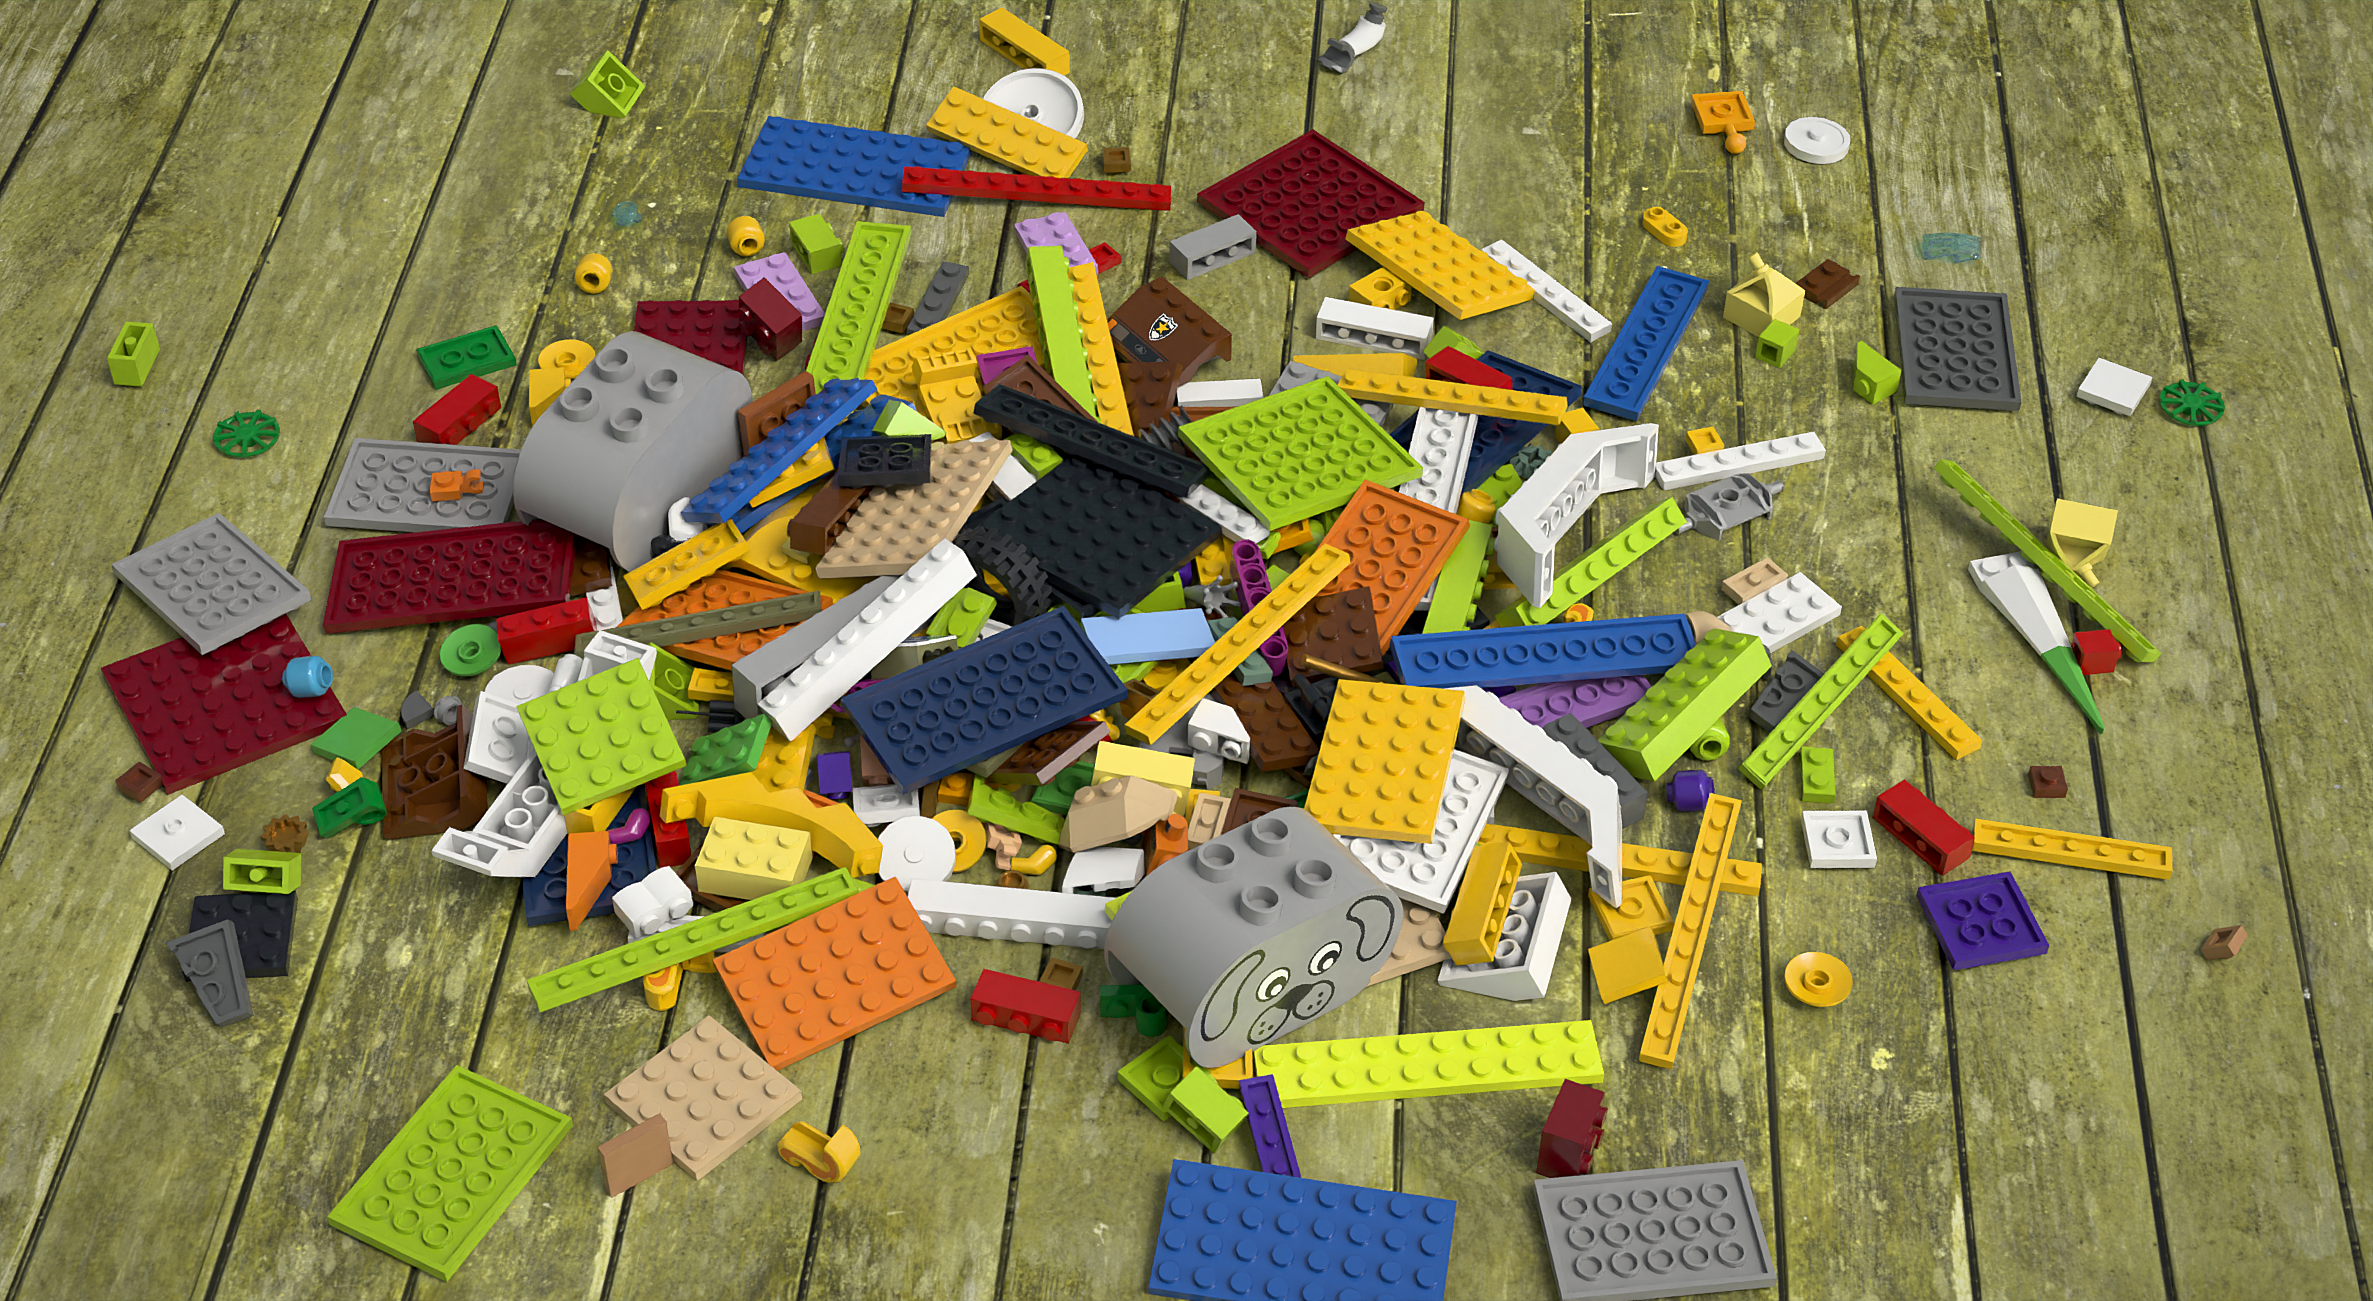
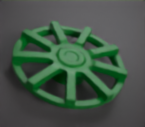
M2184 379L2169 386L2166 385L2159 398L2162 410L2170 418L2190 426H2206L2217 422L2223 416L2225 405L2221 398L2222 394L2220 392L2216 393L2211 388L2205 386L2206 383L2185 382ZM2182 388V390H2183V392H2184L2185 394H2183V393H2181V392H2179V391H2177V390H2175V389ZM2189 388H2194L2197 390L2195 393H2191ZM2202 391L2209 394L2205 396H2200ZM2169 393L2178 398H2165V396ZM2216 400L2217 404L2209 403L2206 401ZM2167 404H2180L2178 408L2171 412L2165 406ZM2205 408L2216 410L2218 414L2214 417ZM2182 412L2190 416V421L2182 419L2177 415ZM2202 413L2208 421L2196 422V416Z
M261 410L245 413L237 411L234 412L233 416L217 423V428L213 434V441L216 448L228 456L238 458L252 457L266 452L275 445L280 436V427L275 417L264 414ZM251 418L249 423H244L243 419ZM258 419L265 420V421H263V422H261V423L255 425V423L257 422ZM238 421L239 426L231 425V423ZM270 425H272V426L274 427V429H275V430H260V429L265 428V427L270 426ZM223 429H227V430L233 431V432L221 434V432H222ZM259 436L273 437V440L267 445ZM233 438L225 446L222 447L220 445L221 440ZM238 444L242 447V453L231 452L230 449ZM256 444L261 447L259 450L248 452V447Z

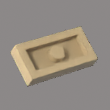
M1767 557L1724 580L1721 590L1740 605L1787 579L1788 574Z
M1199 793L1188 828V849L1191 850L1221 836L1231 803L1230 798Z

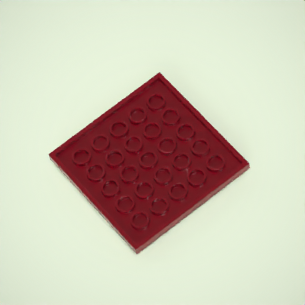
M1314 129L1197 193V202L1222 220L1239 214L1257 231L1256 243L1307 278L1358 250L1356 246L1345 239L1348 229L1413 214L1417 211H1424L1425 205L1424 201Z
M286 613L267 624L247 632L242 637L235 638L219 646L216 650L203 655L181 637L101 667L102 675L153 770L162 775V786L167 795L322 735L340 718L347 715L331 687L321 696L297 698L284 686L282 676L290 660L296 657L311 656Z

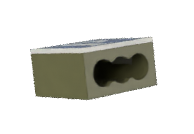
M956 635L907 637L871 669V679L891 678L958 650Z

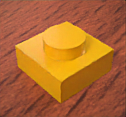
M1713 426L1686 432L1685 441L1694 455L1724 449V443Z

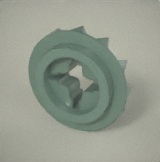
M1530 443L1528 447H1523L1510 459L1509 464L1513 465L1520 477L1529 479L1534 471L1545 462L1546 458L1552 455V450H1544L1542 445L1533 447ZM1533 458L1538 459L1528 464V460H1532Z

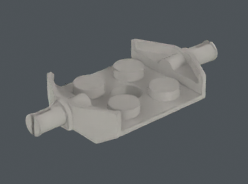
M1740 473L1686 494L1684 510L1687 523L1674 531V533L1678 535L1689 529H1694L1698 533L1720 541L1722 531L1765 513H1767V519L1770 520L1773 511L1772 495L1782 492L1784 485L1780 480L1765 485L1749 473Z

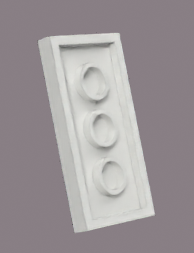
M1799 572L1719 615L1717 618L1722 620L1734 632L1759 636L1762 644L1766 645L1770 649V653L1838 617L1842 606Z

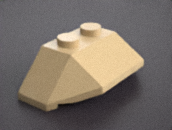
M1132 775L1119 779L1113 778L1105 783L1091 787L1085 786L1075 792L1061 831L1059 847L1075 853L1132 837L1150 828L1157 821L1168 819L1173 813L1178 795L1172 789Z

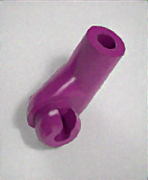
M642 808L635 809L631 812L624 827L608 830L611 844L618 845L641 839L650 823L649 813Z

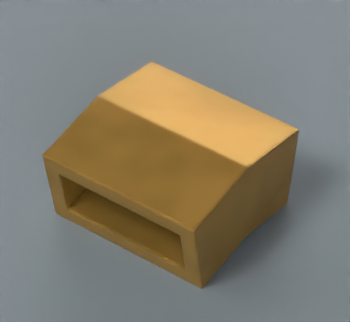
M1134 678L1123 683L1128 689V697L1119 702L1122 716L1130 720L1157 696L1160 691Z

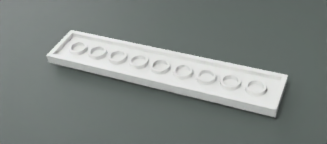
M1420 407L1409 454L1423 467V475L1420 478L1401 484L1399 493L1456 514L1479 415ZM1441 571L1414 610H1430Z

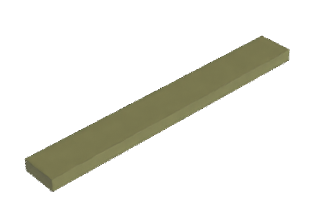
M814 591L601 631L645 645L652 642L658 647L805 621L812 618L816 613L822 612V597L820 591ZM599 631L576 635L574 652L576 656L584 660V650Z

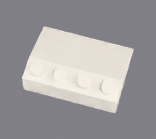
M1557 872L1518 877L1493 962L1457 966L1452 958L1444 960L1438 978L1439 985L1512 1001L1544 998L1571 902V897Z

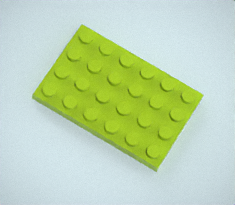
M456 1065L327 1216L329 1225L448 1282L573 1127L572 1118Z

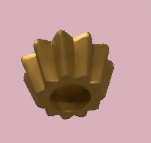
M284 814L280 819L272 818L271 824L263 826L264 833L260 838L265 842L266 848L270 851L301 853V849L305 847L309 834L308 830H306L307 822L300 821L299 816L290 818L287 814Z

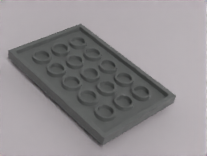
M1909 287L1895 288L1894 301L1905 404L1997 409L2003 411L2020 410L2021 395L2007 294Z

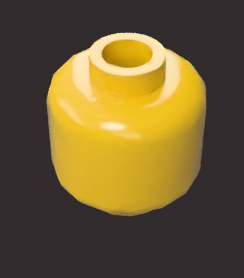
M741 216L735 218L728 225L727 238L736 254L749 257L761 251L764 246L765 236L756 219L750 216Z
M591 253L580 259L574 278L578 287L584 292L591 294L601 293L610 284L613 269L606 257L601 254Z
M1478 489L1464 492L1460 496L1456 515L1472 521L1490 524L1496 512L1495 505L1492 503L1493 498Z

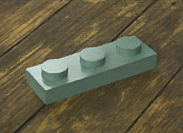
M1224 617L1207 621L1215 642L1238 622L1235 617ZM1257 649L1233 670L1242 686L1271 682L1273 674Z

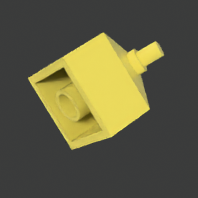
M1755 252L1748 256L1754 268L1752 273L1727 291L1723 318L1759 337L1774 319L1790 325L1801 317L1805 290L1781 273L1769 268L1767 263H1763L1758 252Z
M2057 499L2050 516L2045 546L2081 577L2087 585L2093 588L2100 582L2091 571L2093 569L2092 565L2104 560L2111 546L2118 510Z

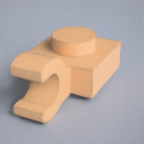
M985 822L983 827L986 833L987 848L997 851L996 867L1010 870V857L1016 856L1022 844L1020 834L1010 832L1001 825Z

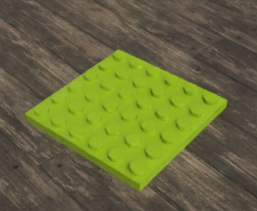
M1328 376L1178 427V437L1269 531L1349 503L1365 479L1386 488H1392L1420 478L1423 475V467Z

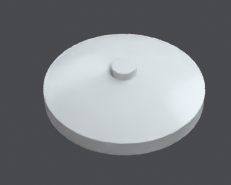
M1033 68L1013 72L997 81L983 98L1072 138L1077 137L1084 121L1083 102L1076 86L1065 76L1047 69Z

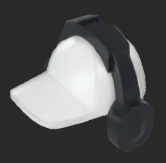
M689 497L682 498L669 509L670 536L659 535L651 541L652 551L656 555L660 556L711 527L704 522L685 521L681 511L690 504Z

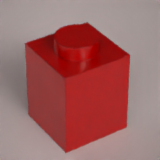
M2111 630L2074 633L2071 647L2082 674L2113 673L2117 660L2121 658V646L2118 641H2115Z

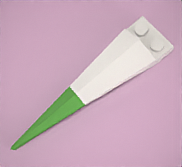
M2021 551L1970 561L1968 570L1979 591L2030 643L2069 691L2098 733L2102 734L2105 726L2039 569L2034 568L2033 564L2025 560L2020 554Z

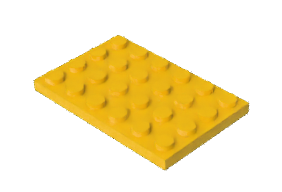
M1417 211L1413 214L1361 225L1347 231L1345 238L1347 241L1459 320L1534 299L1535 289L1529 286L1525 279L1516 277L1508 271L1505 265L1491 259L1486 252L1478 250L1469 244L1467 239L1459 237L1450 231L1448 226L1440 224L1427 212Z
M1339 679L1304 810L1309 812L1331 834L1432 844L1465 703V691Z

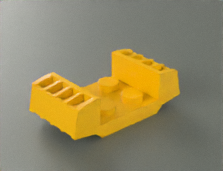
M971 348L917 357L911 367L917 383L918 394L928 420L947 432L943 438H939L940 442L944 444L970 440L986 432H989L995 439L1000 441L1002 439L1003 430L1000 424L986 422L982 417L973 414L975 403L982 398V395L974 377L977 360Z

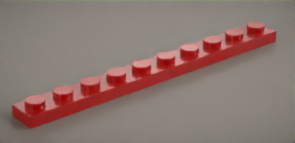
M904 166L902 192L1170 211L1171 186L1031 176L1027 174H1003L1000 172L989 173L972 170H948L945 168L934 169L918 166Z

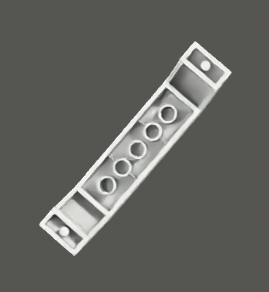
M1650 423L1570 434L1562 444L1558 445L1554 453L1548 456L1545 462L1534 471L1533 475L1523 482L1521 488L1511 495L1508 502L1498 509L1495 519L1496 524L1499 525L1498 536L1494 545V549L1497 551V564L1532 606L1541 608L1552 595L1555 544L1601 493L1636 487L1645 489L1653 480L1656 472L1658 424Z
M599 630L584 650L585 657L578 681L639 658L647 678L650 680L657 654L656 648ZM535 750L532 751L473 831L462 832L449 827L431 850L432 856L489 876L536 877L567 834L565 816L562 814Z
M1477 685L1445 688L1465 691V703L1454 747L1459 748L1466 754L1510 769L1506 781L1509 786L1593 847L1587 852L1592 891L1615 908L1619 907L1622 904V819L1616 782L1608 775L1603 776L1594 770L1586 759H1579L1573 755L1562 742L1552 740L1541 727L1531 725L1524 720L1514 708L1509 709L1503 705L1493 693L1485 692Z

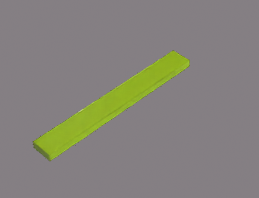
M1880 613L1738 769L1762 790L1904 633Z

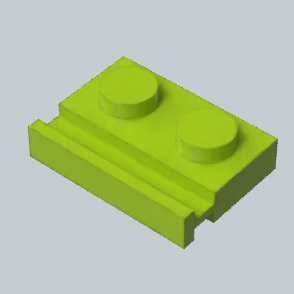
M963 587L940 608L926 632L927 636L956 635L958 649L974 643L997 605L995 598L969 587Z

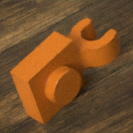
M469 470L464 476L462 471L432 473L430 485L432 502L462 499V493H482L484 482L480 481L481 470Z

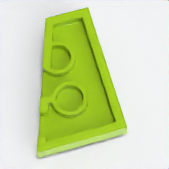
M975 773L970 788L967 814L975 816L981 822H992L1001 825L1010 832H1022L1034 836L1040 842H1051L1059 845L1061 831L1065 822L1064 818L1031 801L1024 802L1023 804L1016 801L1010 795L1011 791L1000 787L997 791L983 784L985 778Z

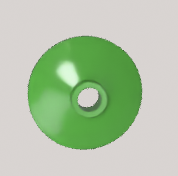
M481 624L466 625L455 630L444 640L440 649V660L444 668L457 676H473L486 671L497 661L501 653L498 634L491 627Z

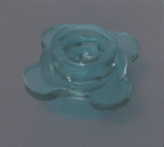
M630 201L619 203L612 211V216L617 218L616 224L619 226H630L641 222L643 219L642 215L638 213L637 205Z

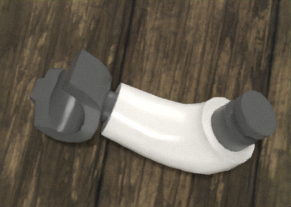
M1370 2L1369 7L1371 9L1367 10L1365 15L1359 17L1356 27L1348 35L1340 40L1329 38L1327 44L1330 46L1317 61L1330 71L1345 73L1351 67L1355 56L1374 47L1382 39L1386 24L1383 22L1384 16L1382 13H1386L1387 7L1376 2Z

